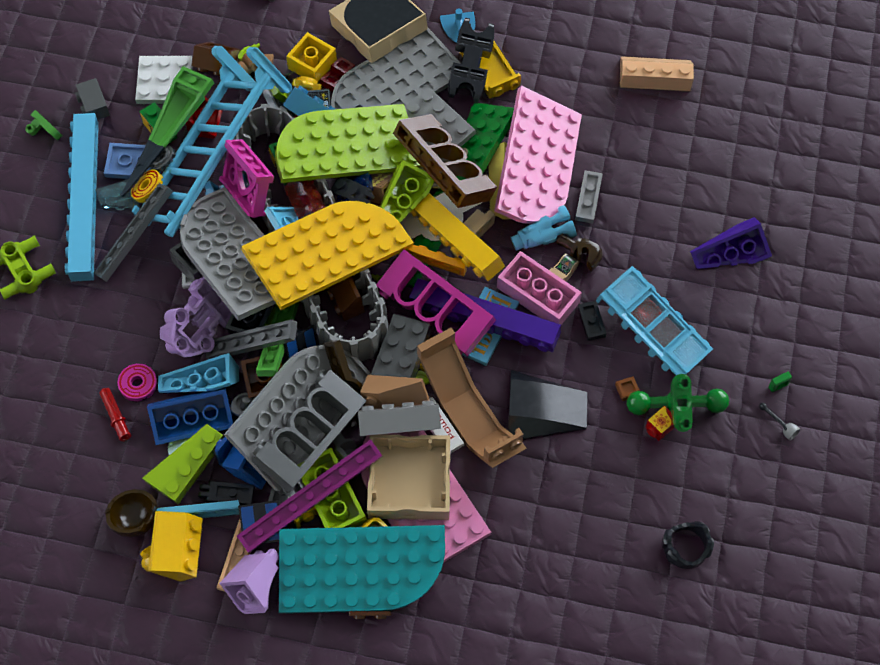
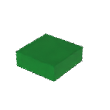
M789 371L771 380L768 386L771 392L789 385L792 379Z

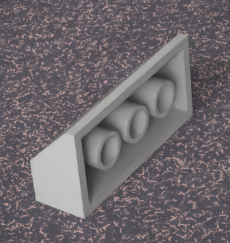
M434 400L422 401V405H414V402L402 403V407H394V404H384L380 409H374V406H362V410H358L360 436L441 429L439 404H434Z

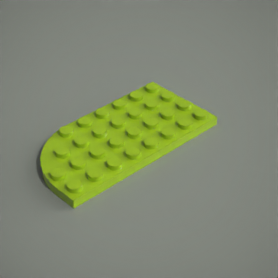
M404 104L313 111L296 117L283 129L276 146L275 161L281 183L395 172L398 164L403 160L422 169L421 165L393 135L399 120L408 118Z

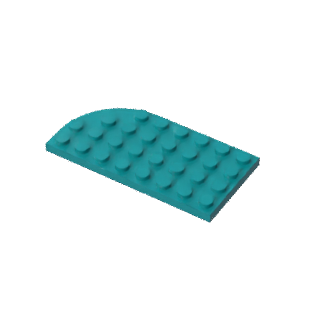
M445 525L279 529V613L388 611L410 605L430 590L441 572L445 558Z

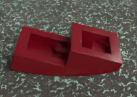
M340 57L331 65L330 71L320 79L319 84L333 92L340 78L346 72L353 69L355 64Z

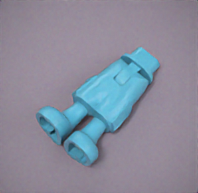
M564 205L559 206L558 212L550 218L544 216L539 219L540 221L532 223L521 231H517V235L511 237L515 250L557 241V236L561 234H567L570 238L577 237L572 220L559 227L552 228V225L570 220L567 208Z

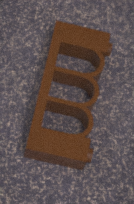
M432 114L399 120L393 135L457 208L491 200L497 186L487 175L482 174V170L478 165L466 160V152L460 146L451 143L452 138L450 134L442 128V125ZM426 142H432L434 145H428ZM441 159H447L451 162L444 163ZM456 176H462L466 179L459 181Z

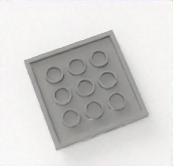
M429 87L405 106L408 118L432 114L442 125V128L450 134L452 138L451 143L460 147L476 134L475 129ZM426 142L428 145H434L432 142Z

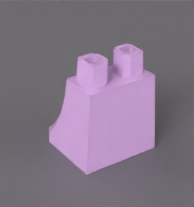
M269 549L266 553L258 550L253 555H245L219 583L238 610L244 614L265 613L268 609L270 586L275 573L279 569L276 565L279 560V554L275 549Z

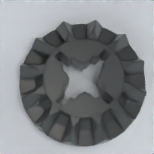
M166 146L151 164V169L159 172L160 170L163 171L165 167H169V164L173 162L172 159L176 156L175 150L171 146Z

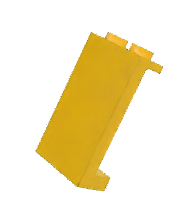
M494 41L490 58L481 57L479 67L488 70L483 90L489 99L498 97L509 90H514L521 84V75L519 73L515 74Z

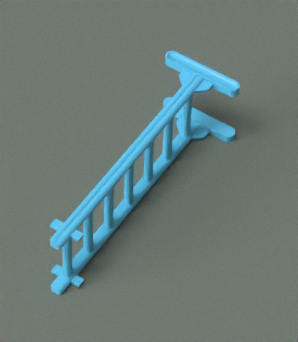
M214 46L212 48V55L222 64L219 70L221 81L176 151V156L172 159L173 162L169 164V167H166L162 174L163 179L161 181H163L165 186L169 184L174 175L197 178L187 194L172 192L168 199L183 201L175 214L169 210L166 216L156 214L152 219L155 222L168 223L164 233L169 237H173L178 228H181L180 224L184 214H188L227 150L224 147L225 141L235 138L263 90L273 89L276 86L281 93H290L292 91L291 83L257 47H249L246 51L247 56L257 66L255 71L256 82L222 46ZM228 88L251 91L243 104L219 103ZM214 110L238 111L230 126L206 124ZM201 131L225 133L216 148L192 146ZM187 153L211 155L202 171L179 168ZM135 205L131 212L136 215L140 208Z

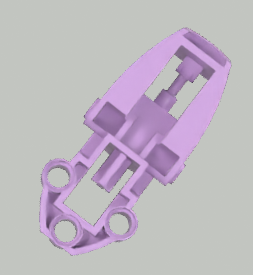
M204 277L196 279L189 286L188 290L192 295L189 297L188 303L184 308L170 309L164 315L166 325L160 327V339L166 342V349L171 354L191 357L212 351L215 344L212 338L216 333L214 329L218 324L225 328L231 317L232 312ZM194 315L191 323L199 329L189 338L182 330L190 322L189 317Z

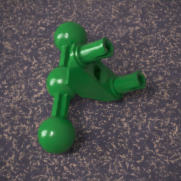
M678 374L672 379L671 392L667 396L649 397L644 391L638 390L628 396L626 404L628 410L634 415H643L650 408H662L665 406L671 411L674 427L678 431L685 432L692 428V407H707L713 413H721L727 409L730 400L728 394L718 388L710 390L706 395L692 396L691 379L686 374Z

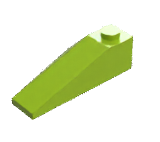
M405 160L401 161L390 180L380 208L388 211L401 222L429 194L434 180L424 170Z

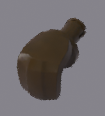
M564 234L560 235L561 237L557 240L558 245L570 250V256L573 258L577 257L578 261H581L583 253H588V270L591 273L596 269L603 257L602 249L598 244L585 238H579L575 241Z

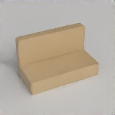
M477 209L463 224L480 238L494 224L495 214L490 210L484 214Z

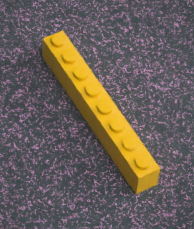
M430 193L410 212L413 217H418V221L424 227H429L428 229L433 236H439V240L445 247L450 246V250L456 257L461 256V260L468 268L472 266L474 268L472 269L479 278L483 277L489 281L505 267L497 253Z

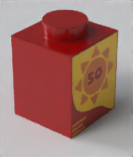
M665 406L647 421L645 428L651 437L660 441L675 428L672 422L671 411Z

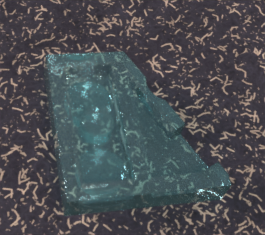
M128 180L95 189L101 208L124 210L125 208L133 209L135 205L140 208V205L131 196V190L124 198L121 196Z

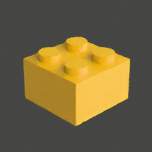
M308 32L286 56L289 70L295 71L300 76L313 78L317 82L320 81L330 70L331 65L337 60L336 48Z

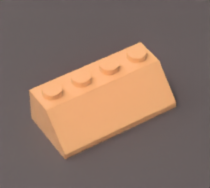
M638 57L620 58L621 88L691 91L694 80V65L691 60Z

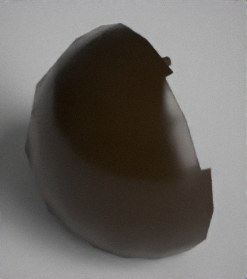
M132 489L124 491L115 496L108 504L105 511L106 522L111 530L120 536L137 537L143 535L153 526L155 512L157 511L156 500L152 494L144 490Z

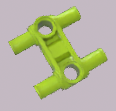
M35 236L20 243L6 242L1 247L0 266L3 264L7 265L15 279L13 283L0 289L4 300L18 293H33L42 283L41 281L56 274L51 263L35 271L32 270L25 258L26 252L40 246Z

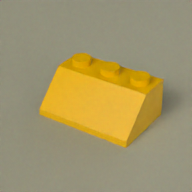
M156 511L148 571L180 582L196 578L203 518L185 512Z

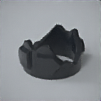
M695 521L679 524L666 530L662 539V548L667 560L683 569H692L701 565L706 558L712 555L714 548V539L710 536L708 526L702 522ZM681 530H689L696 533L704 544L702 556L694 562L681 558L678 551L672 547L671 537L674 533Z

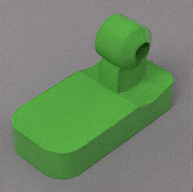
M36 110L30 114L34 120L26 126L28 134L34 136L43 127L56 140L63 136Z

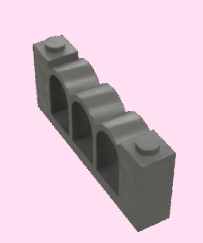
M331 370L326 375L321 373L316 379V387L306 397L303 407L296 409L286 422V427L276 431L270 441H267L264 446L260 444L253 452L255 457L251 462L288 493L367 401ZM312 398H323L344 416L333 426L315 411L311 404ZM305 417L327 436L318 446L314 445L295 428V418ZM287 437L310 456L300 467L297 466L278 449L276 444L277 438Z

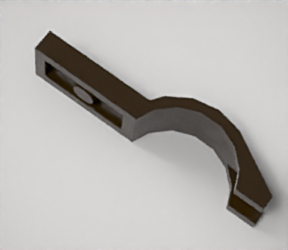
M333 340L323 343L332 372L360 394L363 384L357 379L352 378L341 341ZM358 411L349 421L350 427L356 426V423L359 427Z

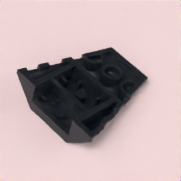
M511 370L508 431L515 435L516 429L520 428L523 433V439L526 440L532 439L535 436L543 435L544 437L550 436L553 433L560 432L562 434L587 429L588 392Z

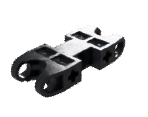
M465 18L459 30L455 51L463 53L462 63L453 62L448 83L449 98H454L459 89L465 88L471 92L473 103L478 104L485 87L488 70L479 67L481 57L490 58L494 42V24L489 23L483 32H475L471 27V23H469L470 18Z

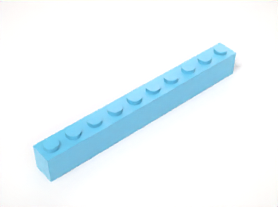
M95 113L73 114V121L70 122L73 137H70L72 152H69V160L72 166L68 169L71 183H68L70 199H67L68 210H70V215H67L69 231H66V240L69 242V245L65 248L66 258H68V263H65V274L69 275L71 282L94 280L99 124Z

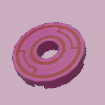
M133 364L122 370L117 383L119 391L124 398L138 402L152 396L157 387V378L149 366ZM136 379L143 380L140 386H133V381Z

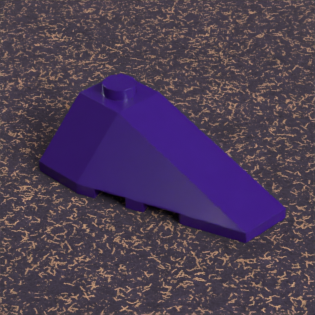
M755 217L733 226L690 251L697 269L730 264L732 266L740 263L753 264L772 256L761 223Z

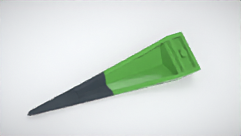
M184 66L180 69L172 81L148 142L121 193L123 198L203 103L205 95L214 84L211 78Z

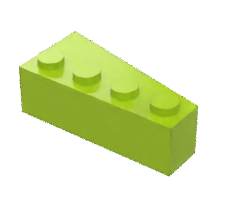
M206 424L142 479L178 505L214 457L215 445L220 439L224 438L223 434Z

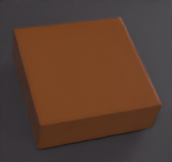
M634 376L615 382L622 401L627 400L632 392L639 390Z

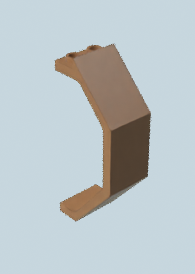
M452 328L417 346V355L441 408L470 451L493 468L527 449L522 442L523 433L520 428L516 429L515 435L506 430L499 423L476 389L456 345L455 332Z

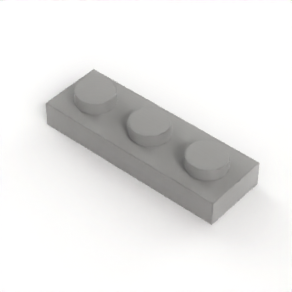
M585 170L575 220L587 223L594 222L602 173Z

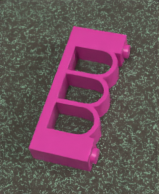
M405 250L400 253L376 284L382 297L386 300L388 297L393 301L396 299L403 308L414 310L422 322L435 326L439 334L443 332V321L458 302L472 311V314L461 328L455 332V342L459 352L467 357L496 321L493 315ZM417 271L430 280L414 301H402L401 292ZM440 287L451 298L435 317H423L421 310L424 303L434 290Z

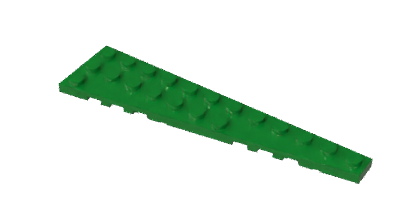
M474 103L471 107V112L466 122L475 129L476 134L464 143L461 148L468 150L466 160L478 165L482 170V174L510 129L514 111L512 107ZM456 176L459 181L466 179L462 176ZM441 188L437 189L433 197H436L444 192ZM420 234L416 236L413 245H423L429 250L436 252L442 242L440 240L432 241ZM417 271L405 287L414 288L417 279H421L422 274Z

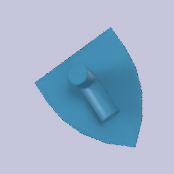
M456 9L455 14L440 16L442 28L452 41L457 43L459 30L465 18H470L469 23H471L472 29L475 30L474 12L462 13V9Z

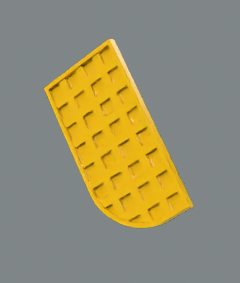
M343 201L329 205L243 245L241 250L280 310L403 250L413 247L414 242L400 222L388 211L370 203Z

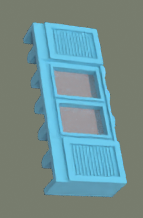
M633 266L602 292L596 300L597 303L604 300L610 306L607 310L611 316L616 313L623 320L621 323L622 328L626 330L630 327L637 334L634 338L637 343L643 341L650 348L648 351L650 357L657 355L664 362L661 365L664 371L670 369L675 375L687 374L713 350L710 344L696 332L695 328L688 325L682 315L670 306L668 300L661 297L656 292L655 287Z

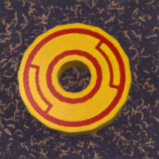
M154 169L146 171L132 187L131 196L138 203L146 202L145 199L149 198L159 183L163 184V181H161L163 176Z

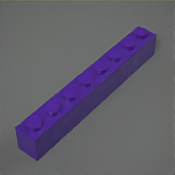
M417 279L409 296L410 302L414 301L428 285V281ZM437 287L424 303L422 310L436 316L451 296L440 287ZM463 293L496 319L487 333H495L501 335L504 339L519 341L525 346L537 347L543 352L554 351L561 334V324ZM458 302L446 318L452 322L465 323L472 314V311Z

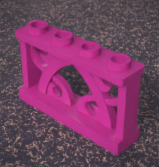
M243 139L226 140L224 147L227 149L223 176L219 178L220 182L249 217L265 216L264 207L269 183H273L274 175ZM242 171L247 173L250 184L248 188L245 187Z

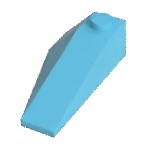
M227 353L158 376L159 393L221 389L239 382V366L232 356Z

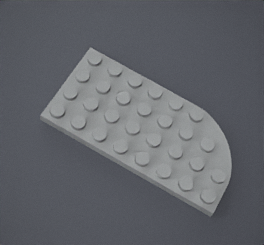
M428 28L411 40L398 45L375 62L371 63L369 60H366L346 72L333 90L331 106L335 109L404 104L406 106L427 87L431 88L436 94L446 89L453 62L461 63Z

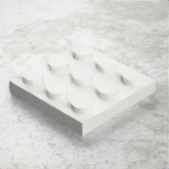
M139 56L136 103L152 104L155 102L156 104H164L172 81L180 69L184 66L192 70V56Z

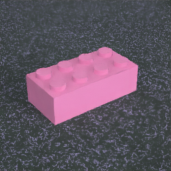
M521 251L497 278V288L512 299L519 301L522 306L540 318L562 325L580 303L581 291Z

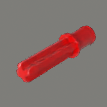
M110 388L101 389L99 394L112 421L111 426L115 428L120 441L128 440L131 437V433L126 426V419L122 417Z

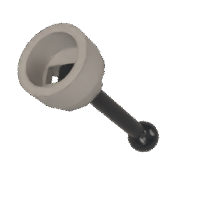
M760 403L759 408L765 410L783 426V434L787 439L791 441L798 435L801 429L793 423L785 424L767 408L766 403Z

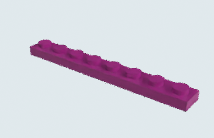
M370 439L238 534V539L248 553L252 552L277 534L279 529L288 526L382 458V454Z

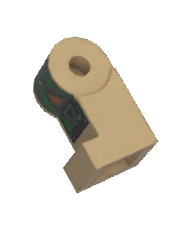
M566 253L554 268H551L549 271L567 282L577 269L579 261Z

